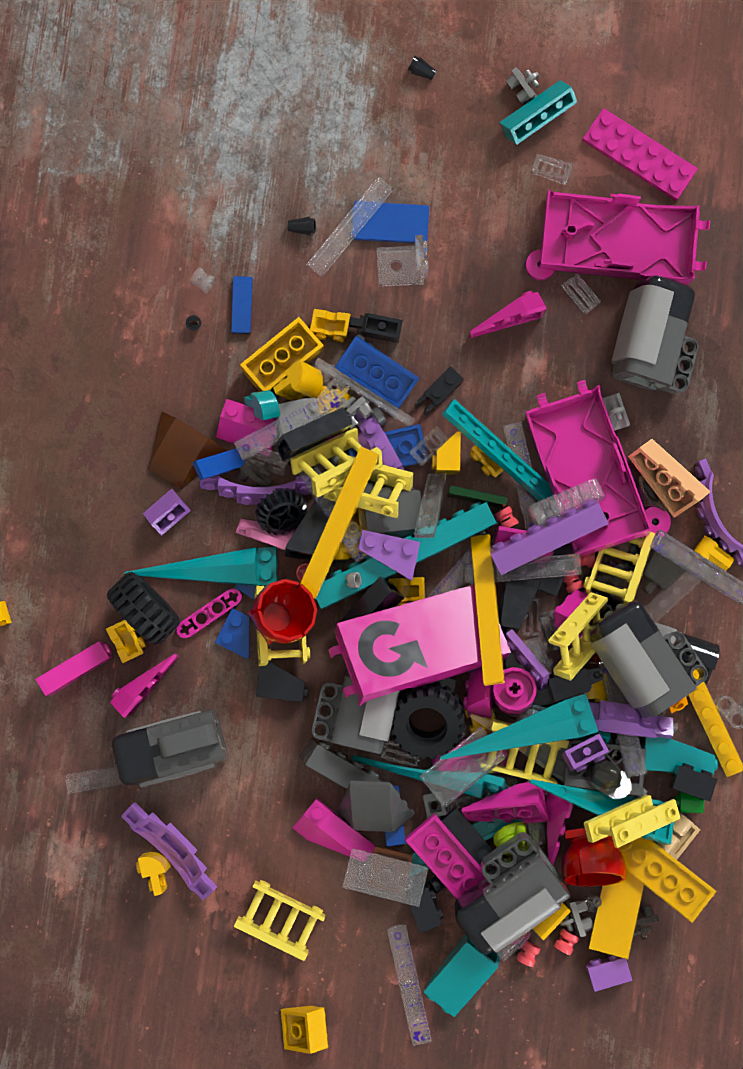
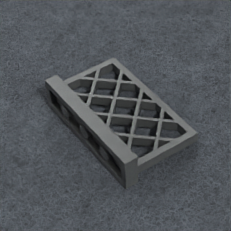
M569 739L566 750L570 749L572 744L578 745L584 741ZM606 744L607 748L610 749L608 753L612 750H618L623 757L615 763L608 753L604 754V757L606 756L612 764L605 772L598 763H594L592 760L593 763L586 769H583L577 776L569 775V768L565 762L564 778L562 779V785L633 797H642L644 794L643 779L646 749ZM632 752L641 753L640 762L636 764L637 767L640 765L639 771L638 769L635 771L639 776L638 784L630 783L626 778V775L632 771L631 769L623 774L617 766L624 759L631 766L633 763L630 759H627V756ZM594 764L602 773L597 778H592L587 772ZM612 768H615L621 775L616 781L611 780L606 774Z

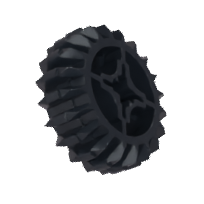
M280 488L279 491L273 490L271 494L266 493V498H260L261 502L257 504V509L255 510L257 522L263 530H266L268 534L272 532L276 535L280 532L283 535L285 531L290 533L291 529H297V525L301 523L307 514V504L300 492H297L295 489L290 490L286 488L283 490Z

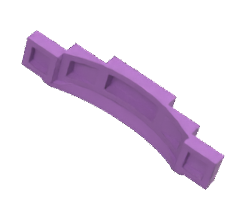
M360 413L355 415L354 418L360 423L356 427L358 429L359 444L369 450L378 447L382 452V465L404 470L373 413L367 418H364Z
M705 458L695 463L696 467L694 469L698 478L701 477L702 479L700 482L711 492L702 499L703 502L696 504L698 507L696 512L705 523L704 530L707 536H710L711 539L719 537L721 549L726 553L734 551L735 555L733 557L736 564L743 568V545L729 534L717 514L712 494L714 475Z
M220 475L200 481L201 489H216L219 492V496L231 497L237 500V503L244 505H257L261 502L260 498H266V493L271 494L273 490L279 491L280 488L283 490L286 488L290 490L295 489L303 495L313 494L311 478L296 476L295 481L272 487L243 486L221 478Z
M600 700L599 704L589 702L598 731L649 738L662 737L671 739L673 737V718L656 715L643 718L638 709L632 708L630 704Z
M136 802L122 814L121 817L130 825L131 829L157 848L179 872L188 888L194 891L202 900L207 898L217 888L213 881L204 873L207 867L194 855L197 849L171 822L166 826L153 812L148 816Z

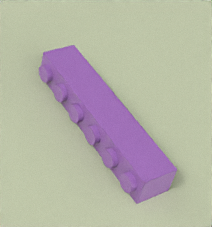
M588 499L582 503V506L576 509L574 507L569 508L559 517H550L545 521L546 523L530 527L528 532L523 534L517 533L511 536L510 540L505 543L498 542L494 544L492 549H490V554L500 574L507 573L609 524L597 499Z

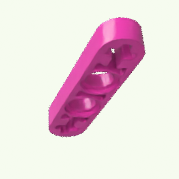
M235 588L227 590L181 621L177 627V634L182 638L193 636L239 605L242 601L241 592ZM231 592L234 594L238 593L237 601L234 602L232 600L228 602L230 607L227 608L221 598L224 597L227 600L231 597ZM216 602L221 603L223 606L222 612L218 614L212 610V606ZM200 613H204L207 616V621L204 624H199L196 620L197 615ZM192 619L198 628L195 630L193 626L188 630V635L186 633L182 634V625L189 626L192 624L189 620Z

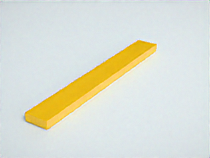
M362 446L358 451L300 583L312 593L313 598H317L380 456V454Z
M486 534L471 537L483 683L485 686L502 684L505 681L494 565L490 554V549H492L491 536Z

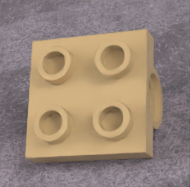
M680 812V819L674 821L671 844L664 845L653 841L676 860L701 830Z

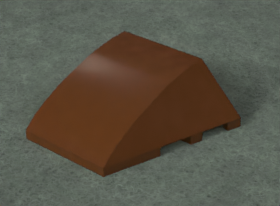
M162 411L148 470L182 489L198 476L192 464L194 461L220 454L227 450L207 436Z

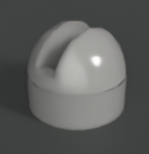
M358 572L349 573L345 577L348 587L359 588L361 586V575Z

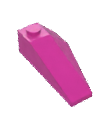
M525 292L521 294L522 297L517 298L472 329L469 337L474 338L542 318L546 311V306L538 292Z
M543 790L549 821H545L546 856L554 865L560 847L558 838L564 835L566 824L564 820L570 817L573 804Z

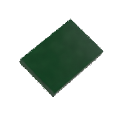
M450 486L447 497L474 503L481 501L483 504L487 502L488 506L502 509L506 506L508 500L507 497L456 486Z

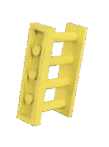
M353 428L290 458L292 473L296 475L304 471L312 480L313 494L316 497H320L344 485L355 458L351 459L344 451L353 448L358 453L361 447L358 441V429ZM378 447L371 450L380 454L373 470L383 466L382 452ZM336 455L344 463L335 467L327 459ZM320 463L328 471L318 475L311 467Z
M338 458V465L344 463ZM383 465L372 471L369 481L376 483L370 494H362L357 507L397 518L399 502L396 501L402 489L411 491L413 487V473ZM383 485L394 487L389 499L378 497ZM340 486L324 494V498L337 501L343 487Z
M651 532L646 537L628 541L642 548L640 554L633 555L614 548L599 551L591 576H587L583 587L586 588V594L589 595L593 588L621 597L624 600L623 605L633 601L654 541L655 533ZM604 554L633 562V565H636L634 572H626L601 564ZM598 571L626 579L630 583L628 589L624 588L623 590L595 581Z
M256 586L254 590L255 598L264 586ZM256 629L258 666H266L271 658L300 657L301 664H305L307 659H310V648L306 647V635L299 640L300 649L271 651V649H268L267 642L262 634Z
M590 592L550 637L549 643L560 647L562 658L553 668L554 675L571 681L596 652L591 645L593 640L589 634L591 627L589 622L592 618L593 623L600 619L599 610L608 601L607 597ZM582 631L583 635L579 639L578 634ZM572 642V648L568 651V646Z
M491 718L489 727L494 733L512 723ZM569 740L546 743L549 744L551 749L543 775L532 772L539 746L542 744L531 745L525 770L513 768L519 747L510 749L506 766L495 763L498 751L489 752L487 761L479 759V765L483 768V771L488 773L496 771L528 780L533 779L557 784V781L551 775L558 750H561V748L567 749Z
M644 795L584 822V827L589 842L594 843L604 837L612 836L614 846L618 848L680 819L675 799L658 806H653L651 795Z
M263 880L255 881L253 888L258 889L246 915L243 917L239 916L234 927L305 961L309 951L306 949L305 944L317 919L324 921L326 914L317 906L311 908L270 888L271 885ZM266 893L274 897L275 900L264 923L258 926L253 923L254 920L252 919ZM284 902L293 908L281 933L277 935L271 932L270 927L281 903ZM301 910L309 914L310 917L299 941L293 943L288 940L289 937L287 936Z

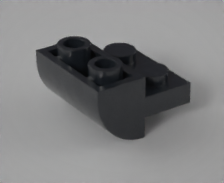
M682 633L708 672L707 679L704 681L707 685L712 671L716 668L720 646ZM683 653L682 660L685 663L688 661V656L686 653Z

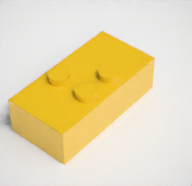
M298 317L242 362L240 368L259 392L266 390L274 392L273 387L279 384L282 379L287 378L285 370L299 360L308 364L323 352L324 345L301 318Z

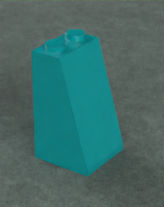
M465 934L426 983L424 993L429 1000L435 1001L440 1005L445 1013L455 1017L499 966L502 950L498 953L493 951L489 954H482Z

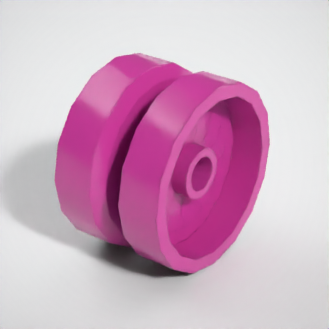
M512 667L505 669V683L493 686L494 702L506 714L518 715L525 713L535 701L537 689L535 680L529 672L522 668ZM511 690H517V694H513Z

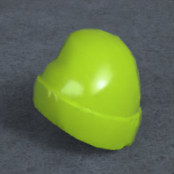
M517 822L502 827L494 835L495 846L498 848L518 833H526L525 824ZM521 841L518 846L524 847L525 841ZM504 853L503 855L511 857L512 854Z

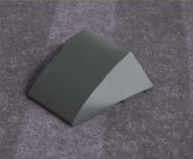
M368 481L363 493L370 494L376 482ZM383 485L378 497L389 499L394 487ZM401 490L396 501L399 502L397 518L365 510L367 530L404 539L424 529L425 521L420 490Z
M350 781L337 811L354 830L394 832L414 816L415 813L413 809L407 807L405 800L400 799L399 792L390 782Z

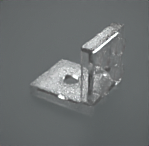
M415 235L414 246L377 248L379 287L424 284V278L428 276L429 269L428 260H424V258H427V241H423V235ZM399 262L402 268L395 271L391 268V264Z

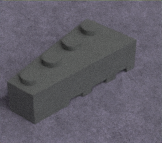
M310 738L299 757L306 766L346 789L350 781L382 782L379 779V774L372 770H369V772L364 770L362 764L355 760L353 762L346 759L348 756L340 751L334 752L330 749L331 746L323 741L318 742Z

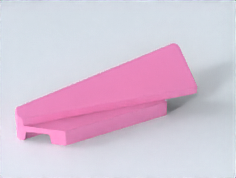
M241 519L236 533L285 550L288 541L296 529H291L290 533L285 531L283 535L280 532L276 535L272 532L268 534L266 530L260 527L257 521Z

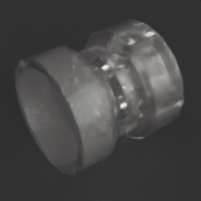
M201 267L194 272L190 279V283L200 287V290L205 294L210 291L216 281L214 276L206 274L205 270Z

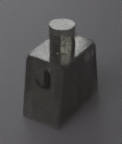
M655 547L646 562L642 576L647 581L641 589L649 595L652 594L656 587L664 591L686 572L687 568L663 549L660 550V548L656 549Z

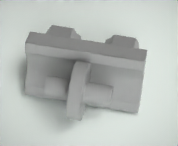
M515 67L512 70L513 74L506 81L512 90L520 84L524 89L516 94V96L524 104L537 97L530 84L537 88L539 86L537 79L540 75L538 72L532 74L528 69L525 71L527 76L525 79L521 71Z
M620 393L602 398L614 431L630 426Z
M353 396L348 401L344 397L341 399L343 405L340 408L344 407L352 418L350 430L360 424L354 418L355 415L360 413L364 418H367L373 413L368 405L370 402L363 396L357 401Z
M566 900L567 907L571 912L570 916L567 915L561 921L560 926L566 925L567 930L572 931L571 923H573L576 934L580 937L586 936L585 932L593 929L594 926L590 917L580 918L579 913L588 910L585 900Z

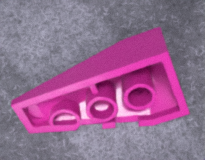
M173 654L121 689L117 688L111 695L113 699L110 703L124 718L132 716L179 658V655Z
M528 781L462 808V813L467 821L492 822L494 818L505 820V822L511 823V819H523V823L549 821L543 789L530 784Z
M318 797L292 827L306 840L365 862L374 851L375 845L359 831L354 830Z

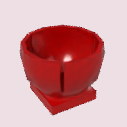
M284 579L267 584L256 596L253 609L248 611V614L268 645L273 642L287 644L301 640L315 624L317 607L312 593L303 584Z
M585 828L565 831V839L571 842L562 859L561 871L566 884L586 887L608 886L620 883L626 879L624 857L614 846L612 836L604 837L593 843L588 841Z

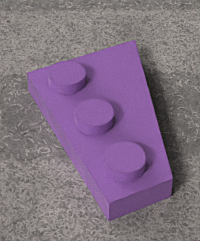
M362 530L358 550L412 581L420 542Z
M513 629L507 632L505 639L510 651H513L524 669L534 678L540 692L547 688L549 672Z

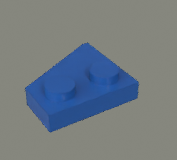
M232 608L215 643L249 659L250 617Z

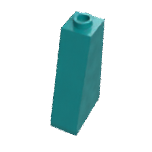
M642 737V749H646L644 770L674 772L676 765L682 766V763L694 766V771L700 773L701 770H705L714 775V770L716 771L718 768V760L715 759L713 754L669 738Z

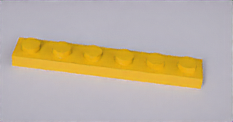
M697 670L693 671V677L695 679L699 678V673ZM703 682L689 694V698L726 776L729 777L742 772L743 763L705 682Z

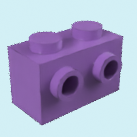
M171 489L148 508L143 515L162 536L191 510L177 493Z
M598 734L561 754L569 770L576 769L579 772L588 767L586 763L592 760L594 763L605 759L604 754L608 753L609 750L601 735Z
M609 954L608 958H594L589 960L588 964H585L594 992L632 981L625 958Z

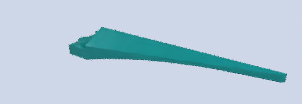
M254 547L127 571L124 574L133 572L140 577L265 587L269 583L278 581V548Z
M583 694L557 703L443 755L440 759L444 760L581 738L597 733L598 729L587 695Z
M353 755L351 759L479 798L484 795L486 789L493 795L507 789L504 778L486 773H452L421 770L387 764Z
M533 779L528 781L530 784L597 816L638 798ZM652 799L653 806H658L665 803L660 800ZM674 822L642 837L664 845H670Z

